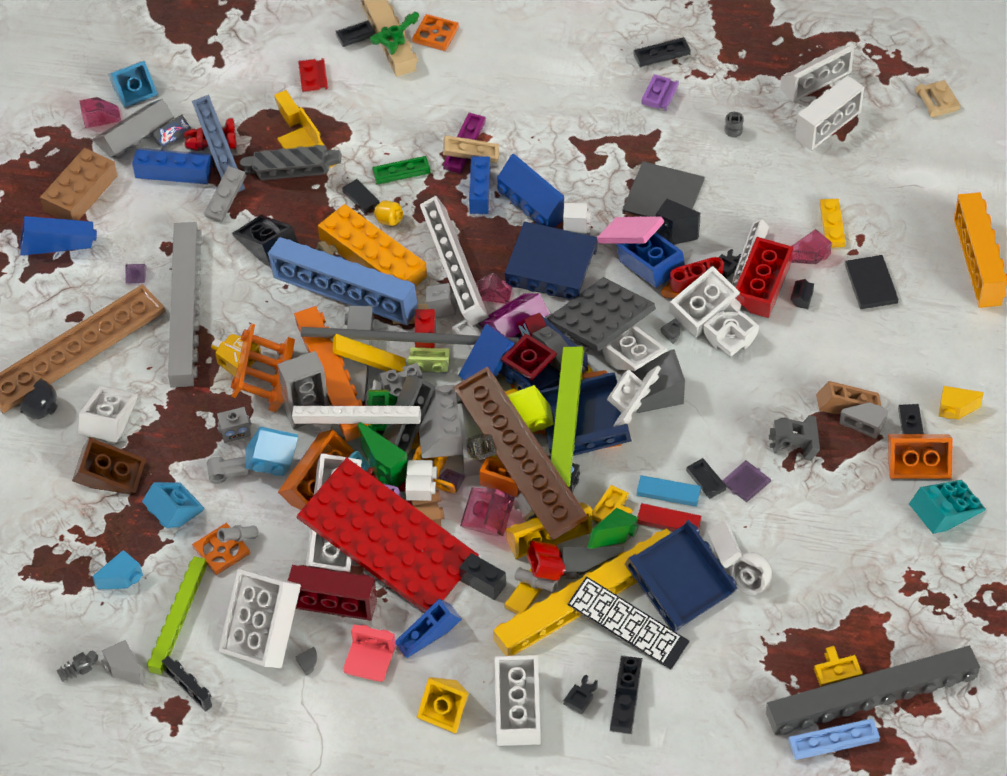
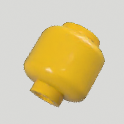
M388 200L381 201L374 210L378 223L387 226H396L404 216L401 205Z

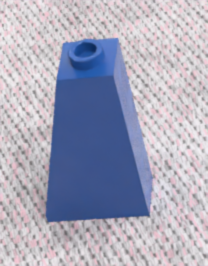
M24 216L20 238V255L89 249L92 247V242L96 241L97 230L93 228L92 221Z

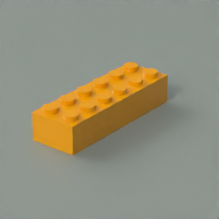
M981 192L958 194L953 219L978 307L1002 306L1003 298L1006 297L1007 285L1004 260L1000 259L999 256L1000 247L995 242L996 235L995 230L991 228V216L986 212V200H983Z
M343 204L318 225L319 240L325 241L328 246L335 245L338 249L337 253L347 261L358 263L361 266L375 269L387 275H393L404 281H410L415 284V287L427 278L426 262L346 204Z

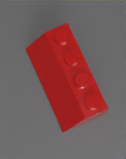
M756 237L736 285V289L740 294L735 298L751 314L766 318L770 317L792 263L793 246Z

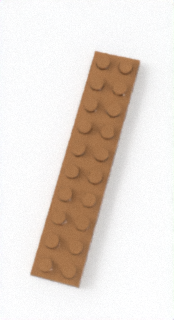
M142 284L0 372V411L4 414L23 402L28 392L31 393L36 389L33 386L39 379L42 378L49 384H52L165 313V307Z

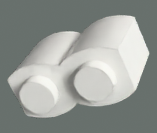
M408 460L406 500L431 501L432 494H436V482H433V479H437V467H433V460Z

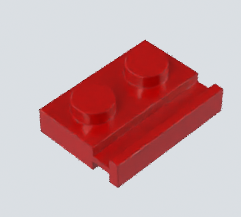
M324 58L318 61L316 59L298 61L302 92L320 90V88L324 87L328 89Z

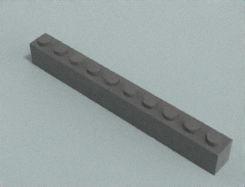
M969 645L767 702L766 715L775 735L780 733L788 734L794 729L801 727L809 728L815 723L830 722L836 717H847L854 714V712L861 710L869 711L875 706L882 704L890 705L896 700L910 699L921 693L928 694L938 688H949L963 681H973L978 677L980 665Z

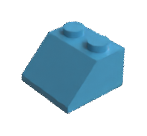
M140 61L108 74L113 89L124 108L158 95L145 61Z
M259 427L245 448L246 469L270 473L275 476H284L292 464L298 434Z
M154 482L142 501L147 510L155 515L159 523L166 528L181 527L205 509L182 483Z

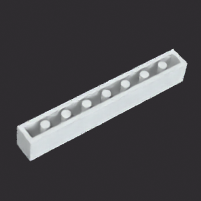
M434 196L420 204L461 313L470 325L474 326L489 318L446 207L437 196Z

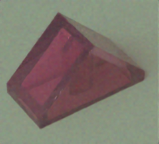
M495 273L475 281L482 301L509 303L512 287Z

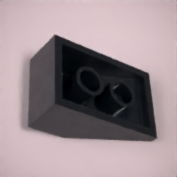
M262 214L232 233L233 237L255 257L270 264L268 252L279 237L298 243L291 225Z

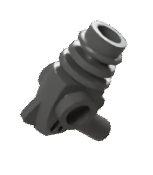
M90 651L87 655L84 652L79 653L72 658V665L67 661L68 667L66 664H64V669L60 666V669L56 671L62 682L68 681L67 676L72 679L71 674L76 678L75 672H80L81 675L92 670L91 666L98 660L96 652Z

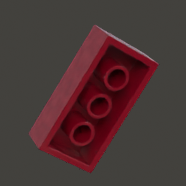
M292 565L288 581L301 585L295 609L372 621L377 603L374 577L350 574L345 571H330L326 568H311L306 565Z

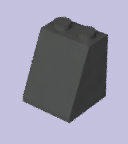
M675 349L661 354L636 371H631L642 381L650 370L656 366L661 368L657 374L659 378L649 387L650 392L641 399L640 402L642 404L636 410L637 413L684 404L685 379Z

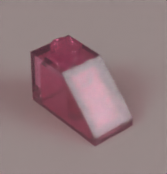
M99 97L79 100L85 128L121 121L117 105Z
M817 229L813 230L792 245L794 247L792 263L818 264L820 261L826 260L831 254L832 242Z

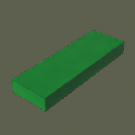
M426 156L372 167L376 185L431 173Z

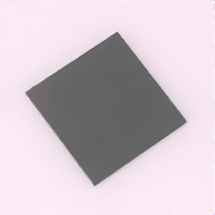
M642 161L622 211L643 217H656L657 211L666 199L693 209L705 176Z

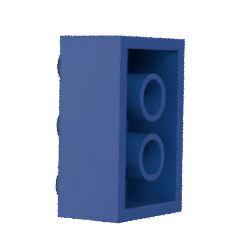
M656 232L646 243L617 244L620 262L655 288L670 279L673 269L685 265L683 251Z

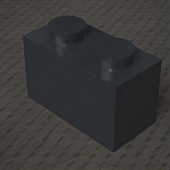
M470 553L459 567L461 582L493 600H496L506 587V572L473 553Z

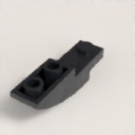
M621 656L610 732L632 734L642 658Z

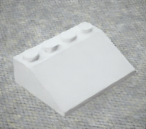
M238 569L218 652L264 667L282 668L301 585Z

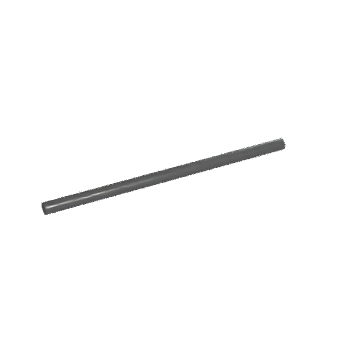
M301 327V337L333 338L338 334L350 339L459 345H475L479 337L477 335ZM507 337L514 342V345L519 341L517 337Z

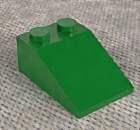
M360 422L358 430L361 448L377 480L382 484L399 487L407 477V453Z

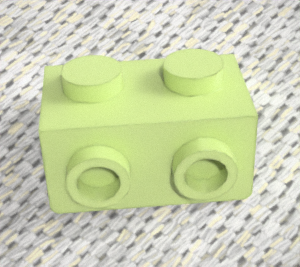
M410 347L408 365L418 363L421 372H448L450 349Z

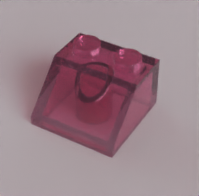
M472 487L460 526L488 535L504 536L515 497L498 489Z

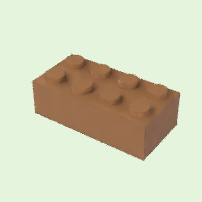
M84 148L40 196L43 211L58 219L80 220L117 178L115 161Z

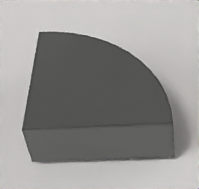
M676 318L661 327L660 331L672 344L680 336V325Z
M315 647L296 656V661L306 676L314 670L317 662Z

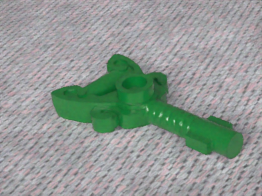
M414 11L412 14H408L405 17V21L399 26L393 25L389 28H381V32L376 33L370 38L373 45L382 44L388 48L389 54L393 55L398 49V45L405 43L403 31L418 21L419 14Z

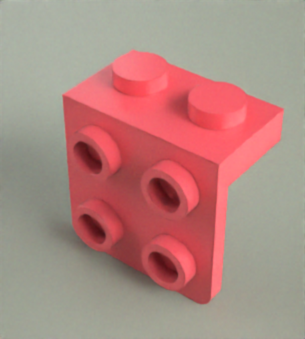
M354 624L351 630L352 645L343 667L344 673L378 682L384 681L396 648L395 634L388 630H377L367 625Z

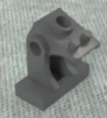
M808 415L803 422L788 418L774 420V426L770 428L769 440L773 442L770 443V448H773L776 454L781 447L787 448L792 444H796L802 448L803 458L811 461L820 451L816 416Z

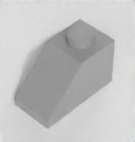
M870 402L845 408L841 412L839 424L877 439L886 423L888 410Z
M126 640L102 650L104 659L101 662L105 671L110 670L114 678L141 685L145 683L143 672Z

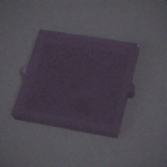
M745 460L722 481L732 491V494L738 495L747 503L769 484L771 479L762 473L760 468H756Z

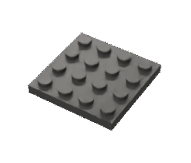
M603 277L584 290L579 296H576L547 317V320L558 330L600 351L653 312L656 307L654 302Z

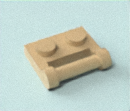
M945 80L916 86L915 92L922 98L931 117L960 110V103ZM928 93H930V95L932 96V98H933V100L935 101V103L937 104V106H935V105L933 104V102H932V100L930 99Z

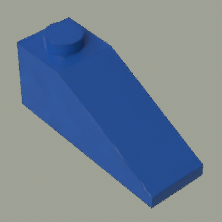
M439 599L395 640L396 645L404 656L408 658L446 635L462 618L451 604Z

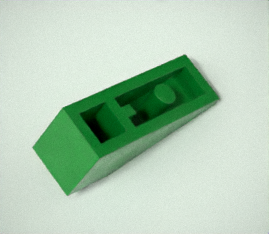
M618 508L614 509L592 529L587 547L592 549L625 543L631 537H635L639 528L637 526L639 517Z

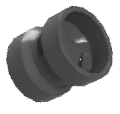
M736 111L728 113L725 117V133L729 137H739L743 132L744 117Z

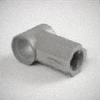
M213 457L207 461L209 481L214 484L223 483L229 477L248 474L245 457L224 460L222 457Z

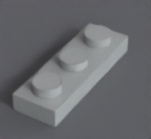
M228 166L204 212L205 217L223 222L246 177L244 171Z

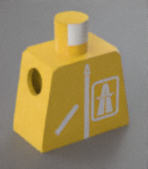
M230 334L224 342L216 338L211 348L216 351L218 365L236 377L243 341H241V336ZM251 343L250 350L261 354L260 345ZM248 358L247 366L252 367L256 361Z

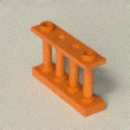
M251 324L247 330L244 329L241 335L243 344L236 377L233 378L230 387L233 389L231 397L235 398L240 390L266 398L270 402L268 410L276 413L283 403L277 364L292 359L295 339L287 337L284 343H275L254 335L255 324ZM251 343L277 351L279 358L276 360L251 351ZM248 358L274 367L276 374L273 376L248 367ZM245 374L271 383L273 389L267 391L243 382Z

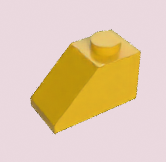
M943 386L938 417L961 419L981 407L984 392Z

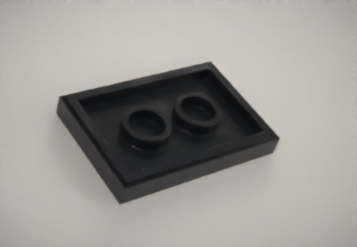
M883 255L845 261V267L860 309L898 303V296Z

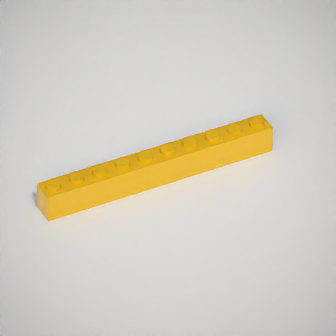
M666 528L661 532L654 533L651 538L637 543L634 548L627 552L620 553L612 561L603 563L595 571L587 572L583 578L576 582H570L559 592H553L542 602H536L525 612L517 613L513 619L506 623H500L493 630L494 642L505 656H514L583 615L567 604L586 576L616 595L636 584L637 581L625 566V562L630 556L639 554L669 535L670 531Z

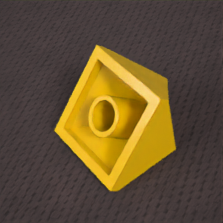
M429 677L416 718L457 733L469 692L457 680Z

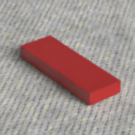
M641 503L637 524L664 530L667 528L669 531H675L689 520L699 529L702 516Z

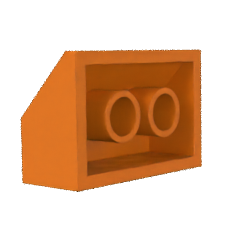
M888 434L890 479H952L953 438L949 434Z

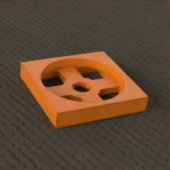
M425 14L412 37V42L446 51L459 28V23ZM442 26H447L450 31L443 30ZM433 30H438L439 32H438V33H433L432 31H433ZM421 31L429 33L428 38L421 37ZM439 36L446 38L444 42H438L435 39Z
M227 522L192 544L199 556L206 559L208 567L215 575H218L250 554L249 548L243 541L235 542L234 540H228L225 543L219 541L217 538L218 530L220 528H231ZM210 542L214 547L213 551L205 555L203 548ZM238 545V552L233 557L230 554V549ZM219 547L225 548V551L222 553L217 550ZM223 558L225 562H214L213 560Z

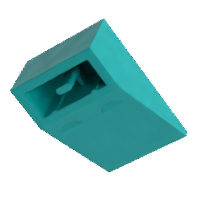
M962 480L920 487L909 502L910 507L932 534L948 531L986 510L979 498L972 493L968 485Z

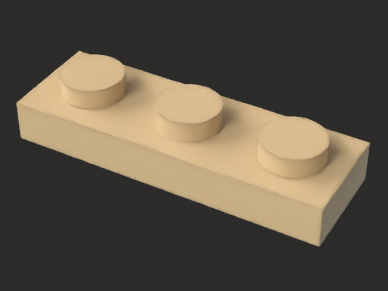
M445 135L443 139V155L471 159V156L490 157V162L497 163L499 160V144Z

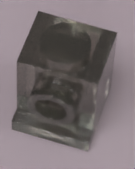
M478 434L467 438V451L471 458L481 460L496 455L492 435Z

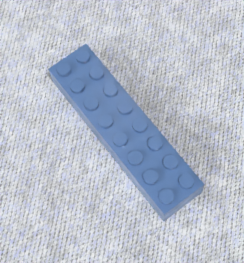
M281 237L278 238L268 252L275 279L351 306H372L374 314L407 326L415 315V309H418L415 284L410 281H404L393 275L381 273L375 269L361 266L358 263L344 260L341 257H336L324 251H318L307 245H301Z

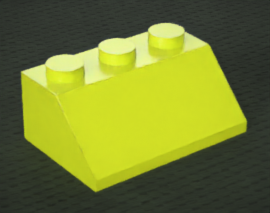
M535 385L507 395L531 432L543 430L554 425L551 406Z

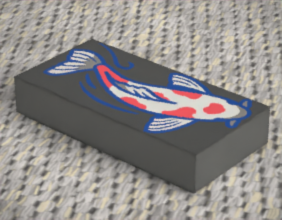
M181 114L151 134L159 147L163 149L183 136L186 131L191 130V127Z

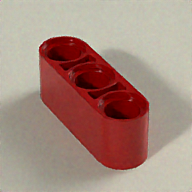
M711 257L673 269L670 274V289L675 293H681L712 266L723 275V260L719 257Z

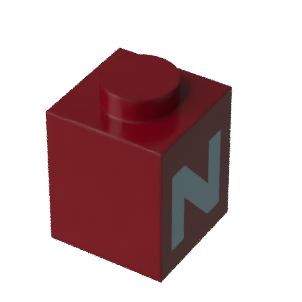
M540 312L516 322L522 337L525 334L532 337V333L546 327Z

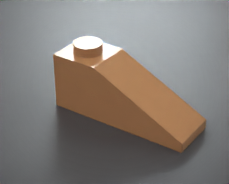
M828 381L816 394L819 410L832 414H841L845 408L869 402L881 406L879 393Z

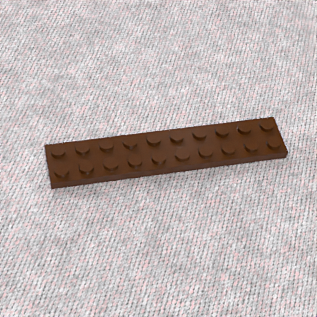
M488 366L453 387L552 541L588 519L586 513Z

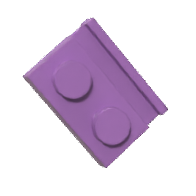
M654 74L642 97L641 104L657 109L659 107L664 108V111H667L679 86V81L676 80L674 82L670 78Z

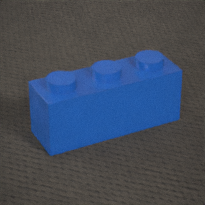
M471 156L470 214H489L490 157Z

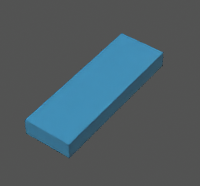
M641 475L636 496L697 507L701 486Z

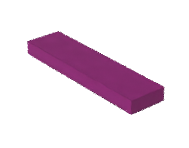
M468 112L457 137L477 140L486 122V117ZM448 155L443 164V169L461 174L467 158Z

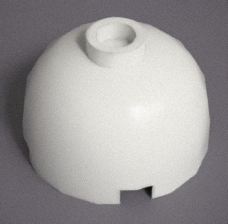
M755 552L743 553L740 559L730 565L729 575L734 578L737 583L736 587L740 591L753 596L761 593L770 584L772 568L765 557Z

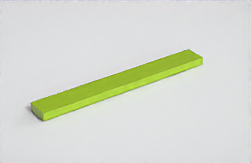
M563 347L551 462L568 487H570L584 356L583 347Z

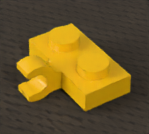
M610 485L592 510V520L600 523L616 508L631 514L633 510L623 506L629 498V493Z
M834 646L826 648L827 653L824 654L827 660L826 663L814 665V672L820 687L859 677L863 674L855 655L839 659Z

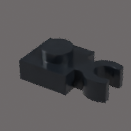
M733 249L728 251L727 256L723 254L719 256L724 262L723 276L725 278L737 268L741 254L733 256Z
M588 675L583 676L581 687L574 684L563 700L564 705L580 714H583L592 701L593 694L591 692H594L598 687L597 680L591 685L587 684Z

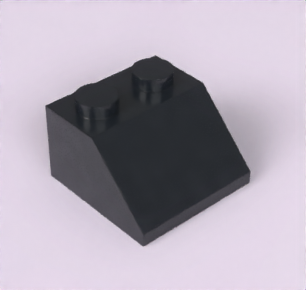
M666 199L656 213V217H662L664 223L656 233L673 245L697 240L699 238L701 213Z

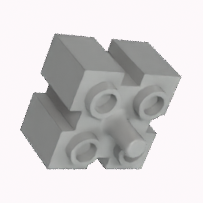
M418 363L404 366L402 372L396 373L394 369L380 373L381 389L389 390L390 394L399 397L407 376L423 379Z

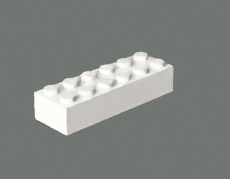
M321 453L317 464L314 495L346 457ZM348 458L361 467L362 460ZM310 529L306 566L350 573L351 558Z

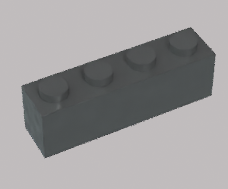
M407 376L395 406H420L422 421L435 386L422 378ZM387 424L382 437L405 451L408 456L420 424Z

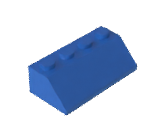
M141 148L136 149L132 165L135 178L208 184L214 158L212 154Z
M513 153L497 176V190L501 195H505L514 206H518L527 217L532 218L536 224L554 228L563 221L564 195Z

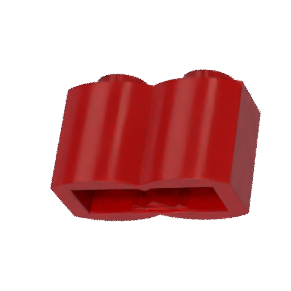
M532 540L527 551V558L531 564L533 576L559 581L560 576H563L565 572V564L562 561L558 546Z

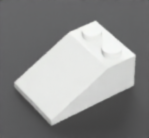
M712 266L670 301L669 312L691 334L698 337L704 331L703 324L717 313L725 310L740 292Z
M635 325L602 349L606 362L616 369L636 371L667 351L663 345Z
M99 386L79 413L78 434L104 439L107 442H117L124 432L138 394Z

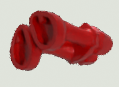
M228 118L222 129L229 148L237 149L234 118ZM201 127L184 133L186 149L204 151L205 148L209 147Z

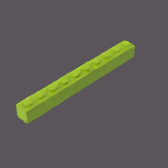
M193 556L192 561L190 560L188 571L185 572L184 580L180 583V590L175 595V602L170 607V614L166 616V623L161 628V635L157 638L156 647L152 650L151 659H148L147 667L150 673L162 675L164 672L162 660L171 655L207 568V562L204 558Z

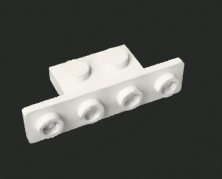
M659 366L650 370L642 381L630 370L624 372L607 398L621 412L613 425L614 427L628 424L632 420L631 414L641 406V399L647 396L650 392V385L654 384L659 378L657 375L661 369Z

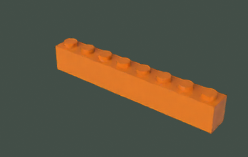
M316 306L294 313L300 335L301 327L329 328V326L325 327L324 325L326 320L323 312L319 313ZM302 337L308 353L316 351L324 367L330 406H363L361 400H357L355 397L357 396V391L354 384L350 385L349 383L351 378L348 370L343 369L345 364L342 356L333 353V341L330 338ZM338 424L346 442L360 437L358 424Z

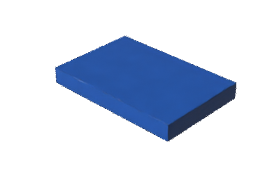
M485 324L458 376L465 380L488 366L496 378L503 365L501 358L513 347L514 342L491 325Z

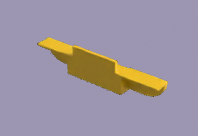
M287 90L275 94L274 98L277 107L289 127L298 123L302 126L298 130L277 138L281 146L285 149L324 145L320 139L319 131L303 108H298Z

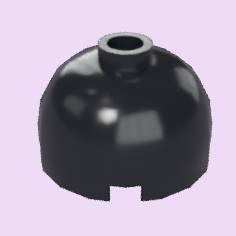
M41 378L33 386L36 389L31 393L28 392L20 407V412L32 419H42L48 414L52 415L58 407L56 404L57 392L52 385Z

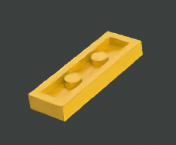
M839 198L820 199L819 205L826 248L845 247L846 242Z

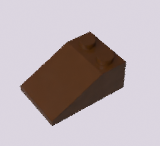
M89 437L82 448L72 481L92 489L135 495L146 459Z

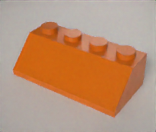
M333 429L320 432L278 493L291 506L302 510L314 496L317 464L321 453L349 458L355 451Z

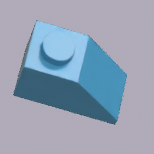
M123 550L92 577L98 590L127 589L132 584L137 583L143 576L141 565Z

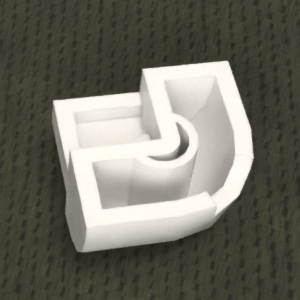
M723 310L703 324V329L711 345L716 350L718 348L722 349L731 357L741 348L745 350L750 346L758 334L759 325L741 311L737 313L724 312Z

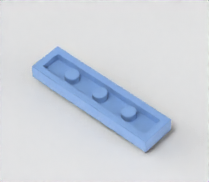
M868 719L789 737V744L794 759L798 760L879 742L880 736L874 719Z

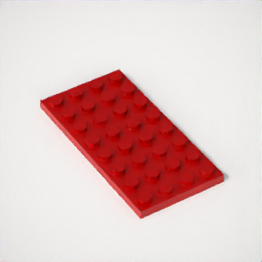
M347 457L296 517L424 613L439 599L444 601L461 579L459 567L470 553L479 557L478 553Z

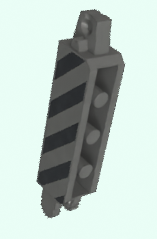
M325 145L290 149L281 148L279 150L254 152V156L243 157L240 160V165L244 168L246 174H256L260 180L324 175L329 171V166L341 163L342 154L340 150H327Z

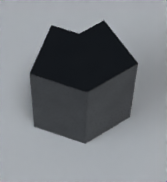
M806 279L795 281L790 300L796 307L809 309L814 291V283H810Z

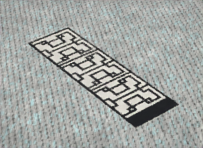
M587 576L567 604L670 670L689 643V640Z

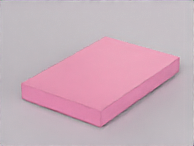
M616 217L601 232L597 240L600 244L646 243L662 226L664 220L662 217Z

